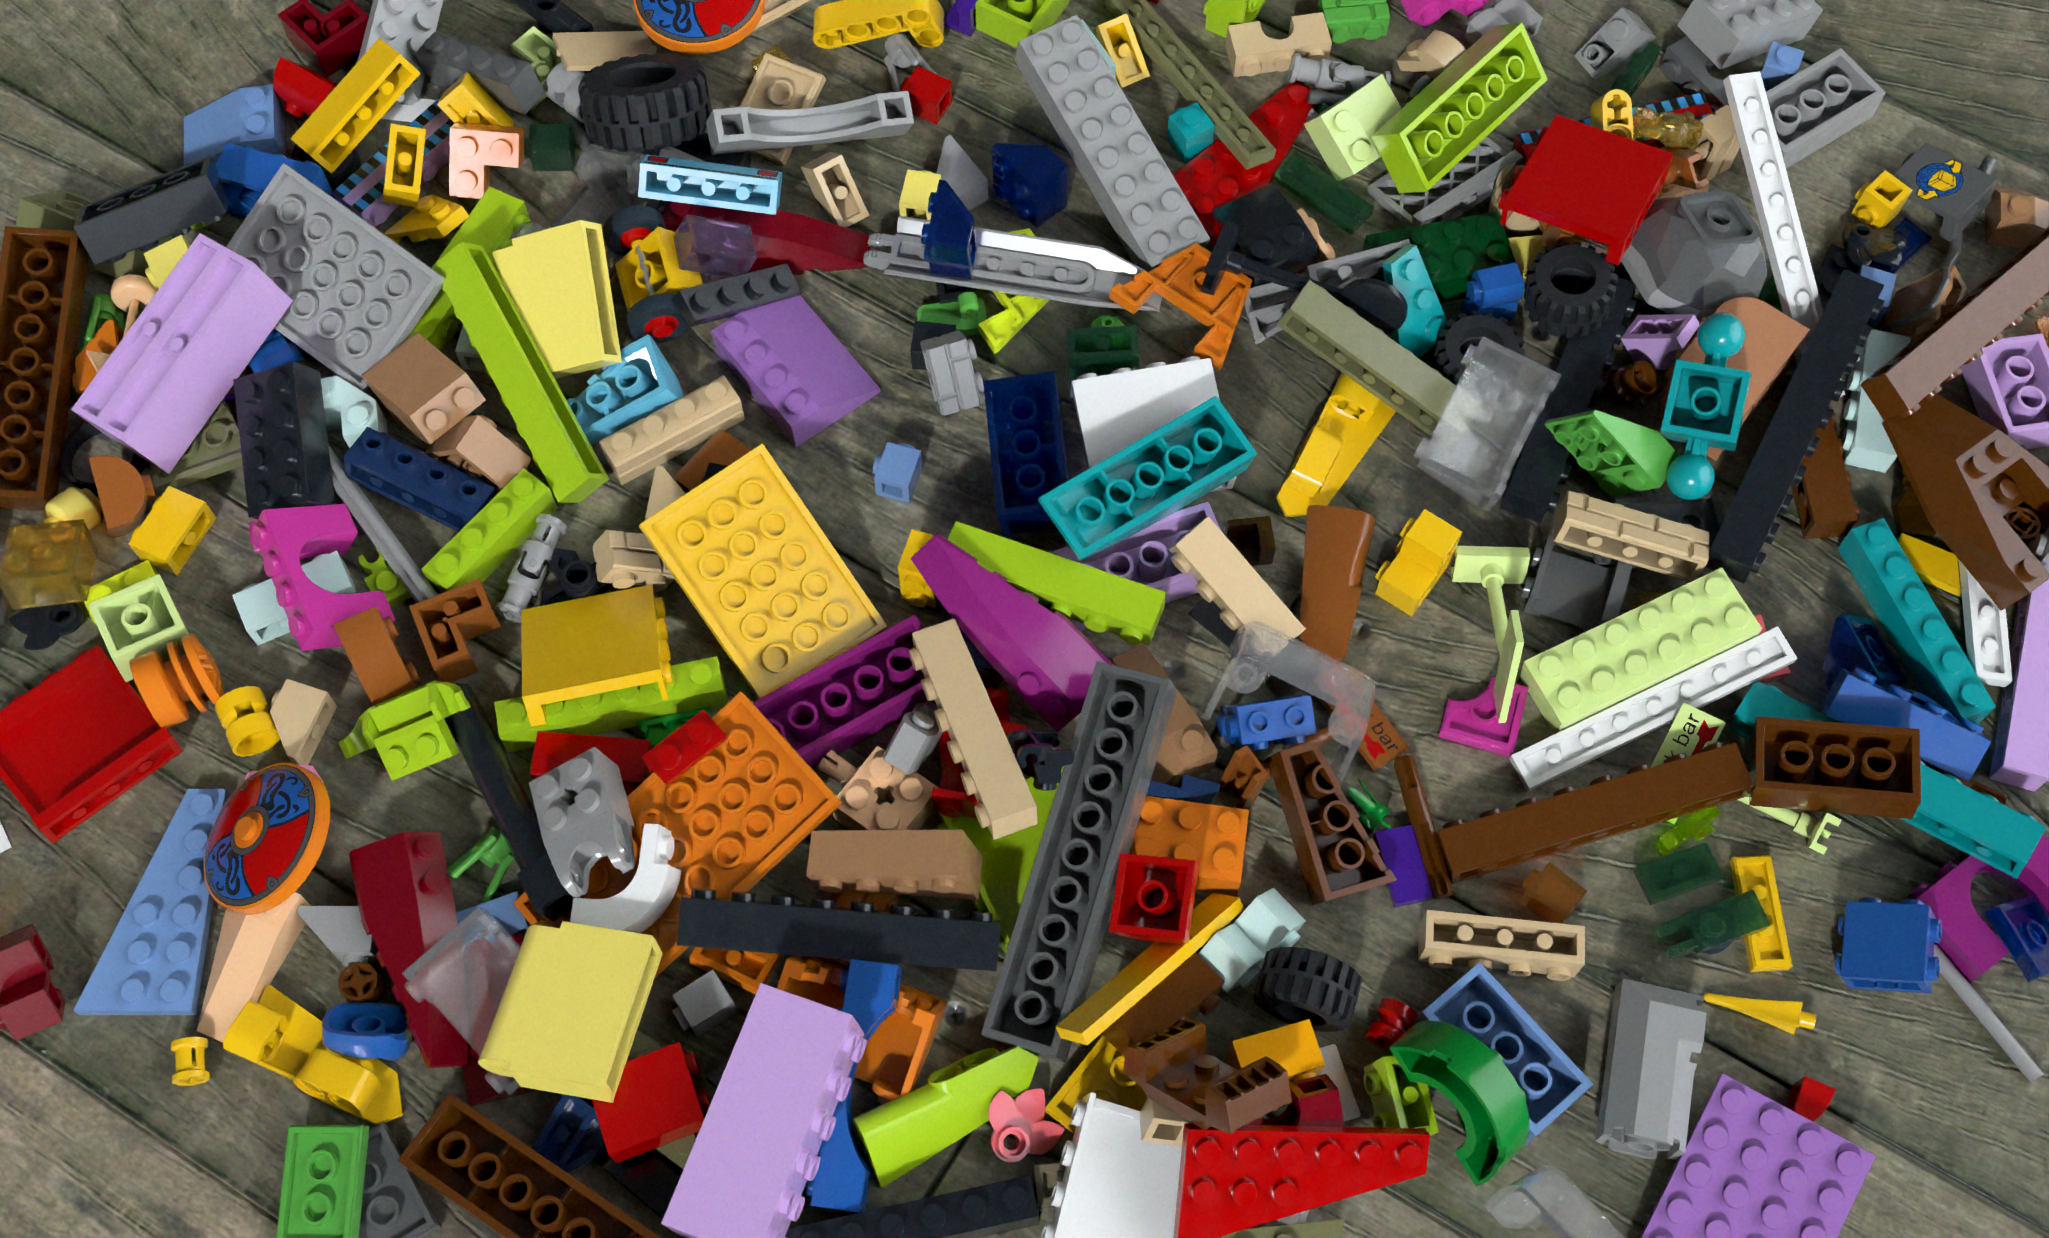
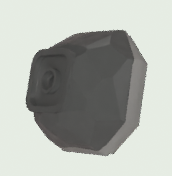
M1727 191L1694 193L1684 195L1683 197L1655 200L1621 260L1647 304L1670 315L1695 314L1699 322L1703 317L1707 318L1714 314L1724 302L1737 297L1758 299L1768 276L1767 263L1759 239V228L1738 197Z

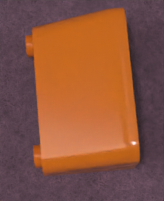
M792 955L786 959L777 989L834 1009L843 1008L845 992H840V980L843 968H849L850 963L837 958ZM904 983L900 984L897 1009L879 1026L868 1041L855 1073V1078L873 1084L872 1091L877 1094L876 1099L882 1104L888 1101L891 1102L914 1090L947 1007V1002L942 998Z

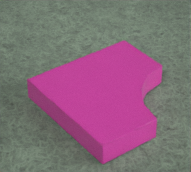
M1492 677L1487 689L1477 697L1463 701L1448 699L1438 737L1511 757L1514 752L1529 687L1515 683L1506 723H1498L1493 694L1495 677Z

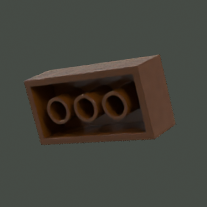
M1757 716L1750 735V778L1753 786L1749 793V805L1912 819L1921 803L1920 729Z

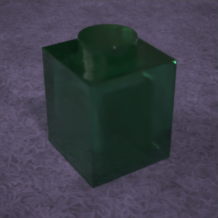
M530 124L529 138H524L525 158H530L534 172L574 171L576 143L570 124Z

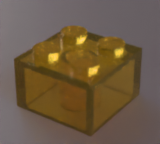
M84 519L9 528L0 563V587L13 610L88 600L98 548Z

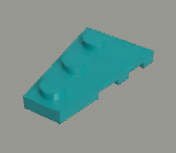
M1407 244L1382 263L1384 282L1394 286L1404 296L1408 304V315L1401 328L1390 333V338L1402 347L1409 349L1414 356L1420 358L1436 346L1441 330L1445 329L1447 319L1417 246Z

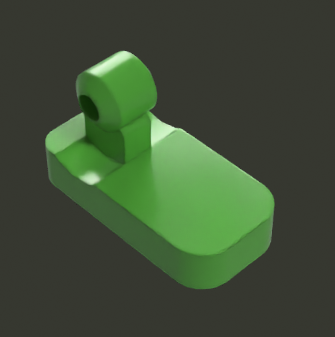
M973 292L960 294L958 302L926 304L917 310V321L956 325V330L961 331L964 336L980 334L978 324L987 320L984 301Z

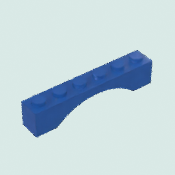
M851 959L849 968H843L841 974L840 992H845L843 1008H837V1010L853 1015L865 1033L863 1038L868 1043L879 1026L897 1009L903 969L898 965ZM853 1062L848 1075L851 1078L848 1095L843 1102L838 1101L833 1116L836 1117L833 1133L828 1141H822L817 1155L821 1158L815 1178L812 1181H807L806 1195L812 1197L811 1206L861 1213L865 1212L871 1170L861 1154L852 1121V1085L858 1066L856 1062Z

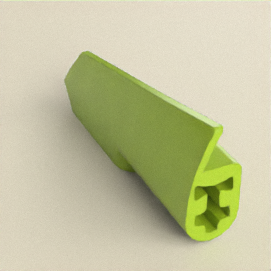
M1013 1046L1001 1053L994 1048L982 1049L933 1072L928 1078L929 1084L852 1119L854 1128L866 1159L875 1170L878 1185L885 1187L989 1121L988 1108L991 1100L999 1090L1007 1093L1013 1100L1020 1093L1028 1090L1039 1057L1019 1046Z

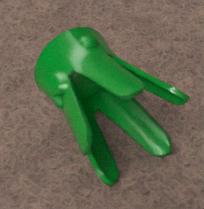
M1358 778L1360 785L1373 800V802L1356 788H1349V795L1367 813L1364 815L1357 812L1360 816L1358 820L1371 833L1375 831L1380 823L1386 828L1391 829V826L1383 821L1391 809L1379 803L1360 778Z

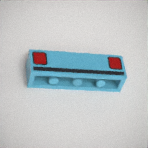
M646 154L640 163L638 197L776 215L780 205L782 172Z

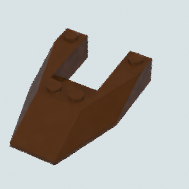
M1935 394L1926 400H1921L1919 402L1921 408L1905 418H1901L1900 415L1893 416L1883 421L1882 425L1930 525L2002 611L2049 579V572L2003 518L2005 514L2016 506L2024 507L2033 511L2038 516L2041 522L2039 532L2043 534L2049 527V467L1998 428Z

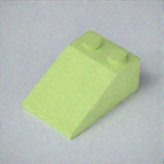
M1380 74L1304 123V126L1335 180L1340 181L1356 174L1381 157L1371 136L1402 108L1384 76Z

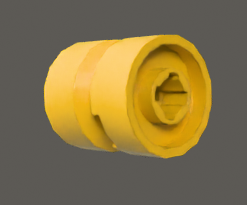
M256 686L236 688L224 694L215 703V711L221 725L226 729V737L235 755L241 757L260 754L269 750L280 740L273 718L269 713L270 707L264 693Z

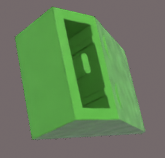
M1598 410L1547 420L1544 424L1554 434L1556 441L1566 447L1576 458L1577 463L1586 469L1599 483L1600 488L1610 496L1660 488L1666 479L1669 465L1680 456L1658 431Z

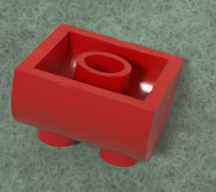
M280 57L273 77L275 94L286 102L283 109L302 118L304 113L311 116L338 85L318 72L283 57Z
M1120 853L1109 932L1149 942L1188 944L1199 862L1196 860Z

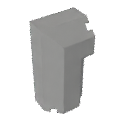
M1624 978L1616 985L1596 1142L1603 1144L1608 1139V1148L1610 1150L1644 1159H1656L1657 1151H1667L1666 1159L1677 1160L1685 1153L1693 1078L1697 1065L1696 1063L1689 1062L1693 1052L1701 1053L1704 1042L1707 1012L1705 1007L1700 1006L1704 1002L1703 996Z

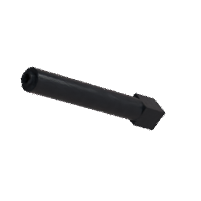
M454 683L461 687L471 707L444 719L520 869L517 876L534 910L554 922L572 909L573 898L575 897L567 892L557 877L543 843L537 814L472 688L468 684Z

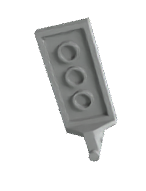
M373 0L358 61L381 38L420 72L419 76L387 112L398 104L414 105L419 101L425 71L414 54L424 44L425 40L436 32L443 0Z

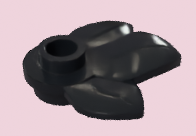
M1863 223L1850 224L1845 227L1842 233L1846 257L1859 270L1862 265L1869 266L1872 261L1900 268L1902 263L1901 248L1907 245V241L1899 233L1886 228L1872 229Z
M42 583L34 584L32 588L33 600L36 605L9 618L10 622L19 632L28 635L24 643L26 649L43 650L52 646L61 635L75 632L83 623L84 612L76 602L68 600L62 588ZM69 616L65 621L61 622L64 617Z

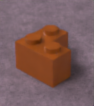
M480 578L409 606L431 665L441 682L451 683L478 672L467 641L501 627Z

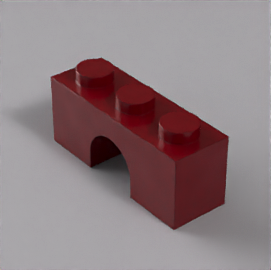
M1327 1074L1291 1082L1289 1085L1292 1103L1288 1104L1286 1110L1280 1116L1272 1119L1258 1118L1249 1123V1125L1345 1127L1339 1089Z

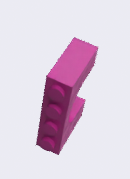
M346 504L262 510L256 525L252 528L253 543L256 547H259L264 559L265 572L267 576L271 577L276 589L277 602L284 608L289 620V631L293 637H296L301 651L343 646L333 624L374 606H377L383 618L391 616L393 622L395 623L396 621L384 591L354 594L332 593L314 584L301 568L300 560L326 553L330 554L334 551H337L339 554H347L358 531Z

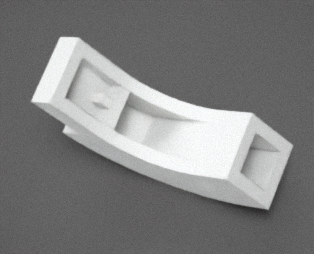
M644 823L639 865L631 883L622 892L610 898H573L570 922L641 933L651 926L669 906L680 881L681 870L667 864L674 853L672 831L659 824Z

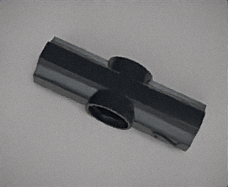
M510 0L536 19L538 27L542 31L549 33L593 32L592 24L562 3L561 0Z

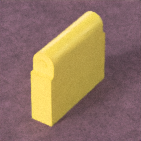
M583 220L574 221L513 238V246L492 252L493 265L555 379L622 363L601 224Z
M562 921L560 928L542 925L529 926L478 1060L479 1065L492 1073L514 1077L520 1087L613 1103L663 954L653 935Z

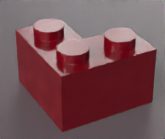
M298 0L277 14L288 39L327 78L359 56L369 16L353 0L344 1L324 16L308 0Z

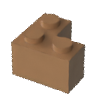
M483 415L464 417L430 444L425 452L426 455L442 463L452 464L459 471L473 478L485 480L490 486L494 487V495H497L523 468L526 469L532 460L531 457L523 452L524 448L519 442L502 435L496 430L497 425Z

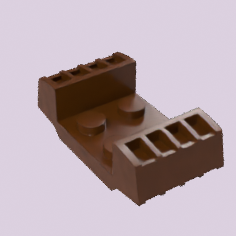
M1186 1018L1174 1026L1171 1025L1161 1032H1156L1155 1035L1141 1039L1138 1043L1126 1046L1123 1073L1140 1085L1149 1099L1204 1130L1214 1127L1232 1134L1236 1132V1129L1244 1125L1248 1126L1250 1122L1258 1118H1263V1115L1271 1111L1274 1112L1285 1104L1292 1103L1286 1069L1265 1056L1237 1070L1218 1058L1207 1054L1206 1024L1197 1020Z

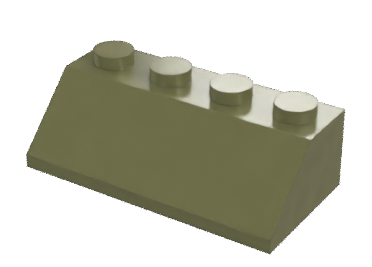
M68 190L22 197L19 199L16 227L75 231L73 226L81 207L95 201ZM168 235L158 239L159 243L148 250L140 251L139 248L128 251L126 252V257L112 264H107L106 261L95 265L89 256L87 270L114 276L115 280L120 276L129 274L148 278L145 269L149 266L143 253L174 238Z

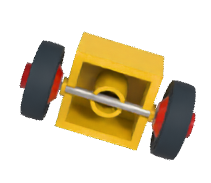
M631 206L613 213L603 225V236L611 252L624 256L615 264L628 311L627 323L631 335L634 339L639 340L649 334L656 344L681 336L688 330L689 326L674 299V295L679 290L703 284L690 238L667 230L660 212L649 206Z

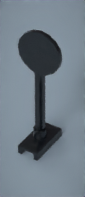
M1227 220L1223 225L1205 267L1204 273H1207L1200 292L1214 296L1225 271L1237 275L1244 273L1300 291L1311 280L1316 285L1326 289L1330 295L1345 306L1355 310L1359 316L1374 327L1380 328L1385 334L1392 333L1401 328L1408 315V304L1404 296L1394 286L1381 280L1370 278L1357 279L1341 289L1247 259L1246 255L1234 251L1239 224Z

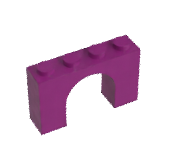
M2044 833L2017 879L1962 852L1966 857L1963 862L1957 865L1952 859L1934 874L1939 879L1937 883L1930 887L1925 881L1907 896L1909 899L1924 902L1925 905H1929L1936 919L1941 920V942H1934V945L1937 944L1968 983L1981 976L2011 951L1979 917L1973 907L1970 887L1974 875L1995 873L2008 877L2016 882L2049 916V838Z

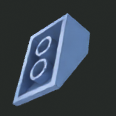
M273 84L239 88L185 116L184 166L210 155L216 164L226 143L237 146L247 145L257 151L269 154L279 153L286 157L285 110L280 98L275 94Z

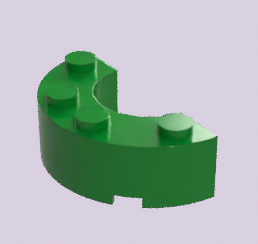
M1445 1021L1417 1022L1389 1047L1410 1082L1424 1083L1436 1088L1459 1111L1465 1124L1466 1140L1454 1152L1475 1186L1482 1185L1493 1178L1525 1145L1530 1124L1526 1094L1518 1086L1515 1078L1505 1066L1503 1057L1496 1050L1489 1049L1476 1037Z

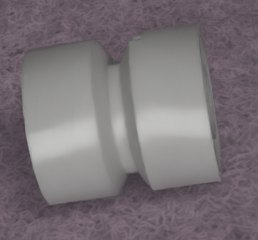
M562 62L554 67L547 76L544 85L545 95L560 107L565 108L577 120L584 122L578 86L586 73L584 71H566Z

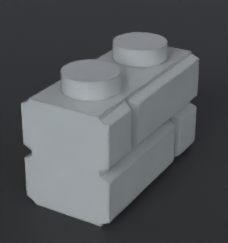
M954 331L940 337L922 340L920 345L935 406L939 413L945 416L959 412L962 409L966 410L980 406L982 403L979 393L985 392L980 373H974L972 360L977 359V354L972 339L966 340L961 331Z

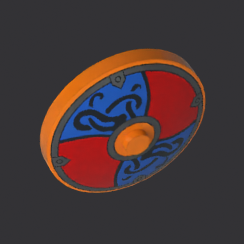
M633 0L640 26L653 41L667 49L680 53L708 54L727 49L746 38L760 22L766 0Z
M277 763L257 771L232 793L213 824L204 855L206 886L210 895L218 904L244 915L260 914L283 903L303 884L320 857L330 824L328 792L324 783L316 774L293 763Z

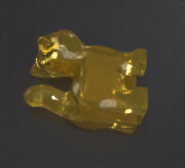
M1638 107L1633 116L1634 139L1640 137L1658 139L1661 144L1666 146L1685 147L1696 150L1704 125L1700 120H1694L1692 112L1686 111L1683 114L1673 112L1656 113L1649 107Z

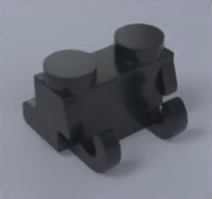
M1053 729L1013 730L1006 736L1013 753L1016 752L1015 741L1024 740V743L1017 744L1016 760L1022 768V772L1034 778L1033 787L1038 790H1055L1057 783H1060L1062 767L1072 764L1075 760V754L1071 749H1053V747L1060 745L1058 733Z

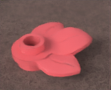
M1034 1088L1023 1091L1014 1100L1007 1093L999 1090L991 1100L988 1108V1119L994 1131L991 1135L990 1144L994 1155L998 1159L1007 1163H1014L1022 1160L1028 1153L1035 1155L1045 1154L1062 1137L1064 1132L1062 1126L1043 1120L1045 1116V1094L1043 1089ZM1013 1134L1016 1139L1015 1145L1010 1149H1006L1004 1139L1007 1135Z

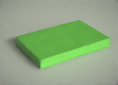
M288 1125L276 1238H359L370 1126Z

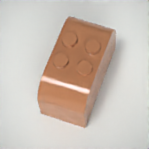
M1752 297L1730 299L1724 302L1715 312L1730 313L1736 316L1745 328L1746 338L1743 347L1737 354L1728 358L1726 368L1751 372V382L1741 428L1787 369L1810 330L1766 302ZM1703 317L1701 319V321L1699 322L1700 325L1706 319V317ZM1698 329L1684 348L1677 350L1673 357L1675 359L1664 375L1668 378V381L1659 397L1657 406L1662 422L1676 359L1704 364L1706 354L1700 349L1697 341ZM1708 447L1707 456L1717 461L1725 449Z

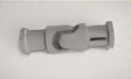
M1294 53L1289 66L1288 82L1294 83L1297 80L1312 83L1316 88L1338 92L1344 91L1347 94H1351L1382 73L1364 70V67L1360 65L1350 66L1343 62L1321 58L1318 61L1303 58L1300 53ZM1331 69L1333 71L1331 76L1329 77V70ZM1384 71L1382 75L1390 87L1391 74L1389 71Z
M537 515L535 520L537 526L530 540L525 541L522 547L523 554L517 559L506 581L508 585L502 601L495 604L494 611L509 621L521 623V610L526 609L531 597L538 594L547 573V565L551 563L554 548L560 535H564L568 529L566 524L552 515ZM545 534H548L546 540L543 541Z

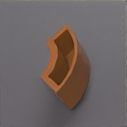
M377 606L333 624L373 706L417 688L416 683L422 681L413 661L406 663L396 645L394 638L398 637L399 633L391 616L383 618Z

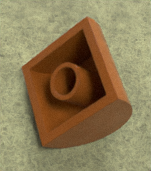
M101 455L88 458L111 537L116 538L129 534L145 519L149 502L156 500L150 474L140 475L129 462L115 456Z

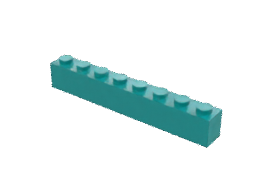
M1755 681L1734 713L1729 731L1750 741V735L1757 716L1843 722L1818 712L1813 705L1807 702H1799L1783 694L1776 686ZM1921 761V803L1912 819H1901L2016 879L2026 866L2047 828L2038 823L2033 816L2024 812H2016L2001 804L1992 795L1979 793L1963 785L1956 777L1941 774L1927 767L1923 761Z

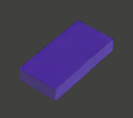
M1412 825L1375 832L1373 838L1380 850L1378 854L1387 869H1391L1397 881L1387 884L1393 907L1431 900L1433 894Z

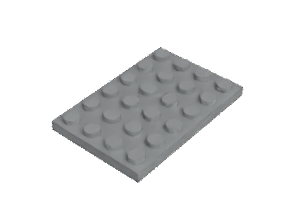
M285 163L279 168L226 246V248L255 263L293 300L274 328L367 395L371 388L361 377V374L407 339L442 288L445 280L434 269Z

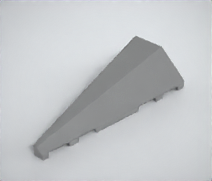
M1407 239L1308 265V273L1300 276L1342 289L1354 280L1370 278L1382 271V263L1405 245L1410 244V241ZM1275 283L1250 288L1244 304V310L1255 344L1261 343L1282 330L1276 324L1299 291Z

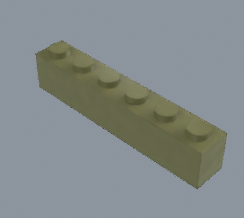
M1311 280L1294 297L1276 324L1446 448L1463 434L1481 404L1472 398L1467 391L1454 385L1443 377L1438 370L1425 364L1414 356L1409 349L1396 343L1380 328L1374 327L1359 316L1355 310L1345 306L1330 295L1326 289L1316 285Z

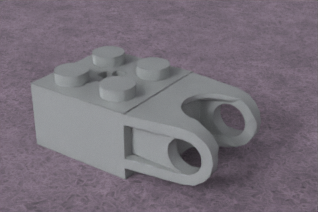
M593 747L529 782L544 846L557 877L570 895L579 898L587 893L590 870L599 859L608 856L613 866L620 869L623 874L634 868L635 855L631 829L635 828L617 764Z

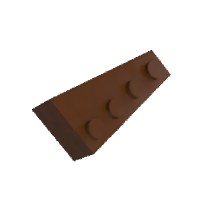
M1316 741L1279 751L1267 758L1312 905L1397 881L1391 869H1387L1378 854L1380 850L1373 838L1368 837L1358 820L1360 816L1353 804H1349L1341 791V784Z

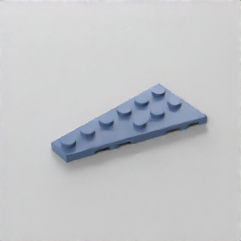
M187 789L73 1012L78 1015H196L214 899L210 895L205 882L204 855L213 824L220 810L230 797V793L226 789Z

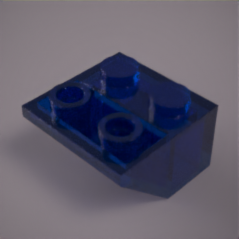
M997 143L992 147V187L999 198L1006 199L1015 207L1017 214L1023 220H1029L1038 228L1067 207L1068 166L1045 145Z
M939 180L937 192H931L929 197L928 213H932L930 224L924 223L921 234V244L925 245L924 260L929 261L931 274L971 280L978 250L974 217L946 180Z

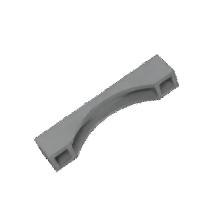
M908 91L879 93L844 103L806 109L770 110L747 106L713 109L706 121L712 155L905 135L914 124Z

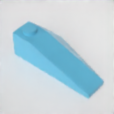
M649 334L620 350L622 363L610 365L599 376L594 374L587 381L589 386L577 398H569L567 400L590 445L598 443L600 440L642 418H647L651 413L684 396L678 378Z

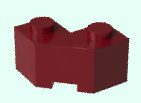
M33 923L0 937V1028L4 1031L9 1030L15 1041L62 1022L65 1008L62 991L59 988L55 989L51 982L49 971L55 969L51 955Z

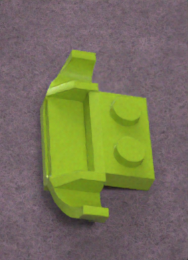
M433 680L368 708L358 718L351 732L340 740L338 744L346 759L376 747L393 781L458 754L460 751L444 718L459 711H464L471 706L460 686L450 682H436V680Z

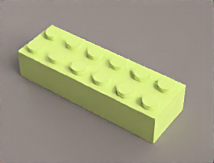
M1719 568L1525 660L1520 679L1525 686L1529 687V694L1553 734H1556L1759 636L1762 627L1723 568Z

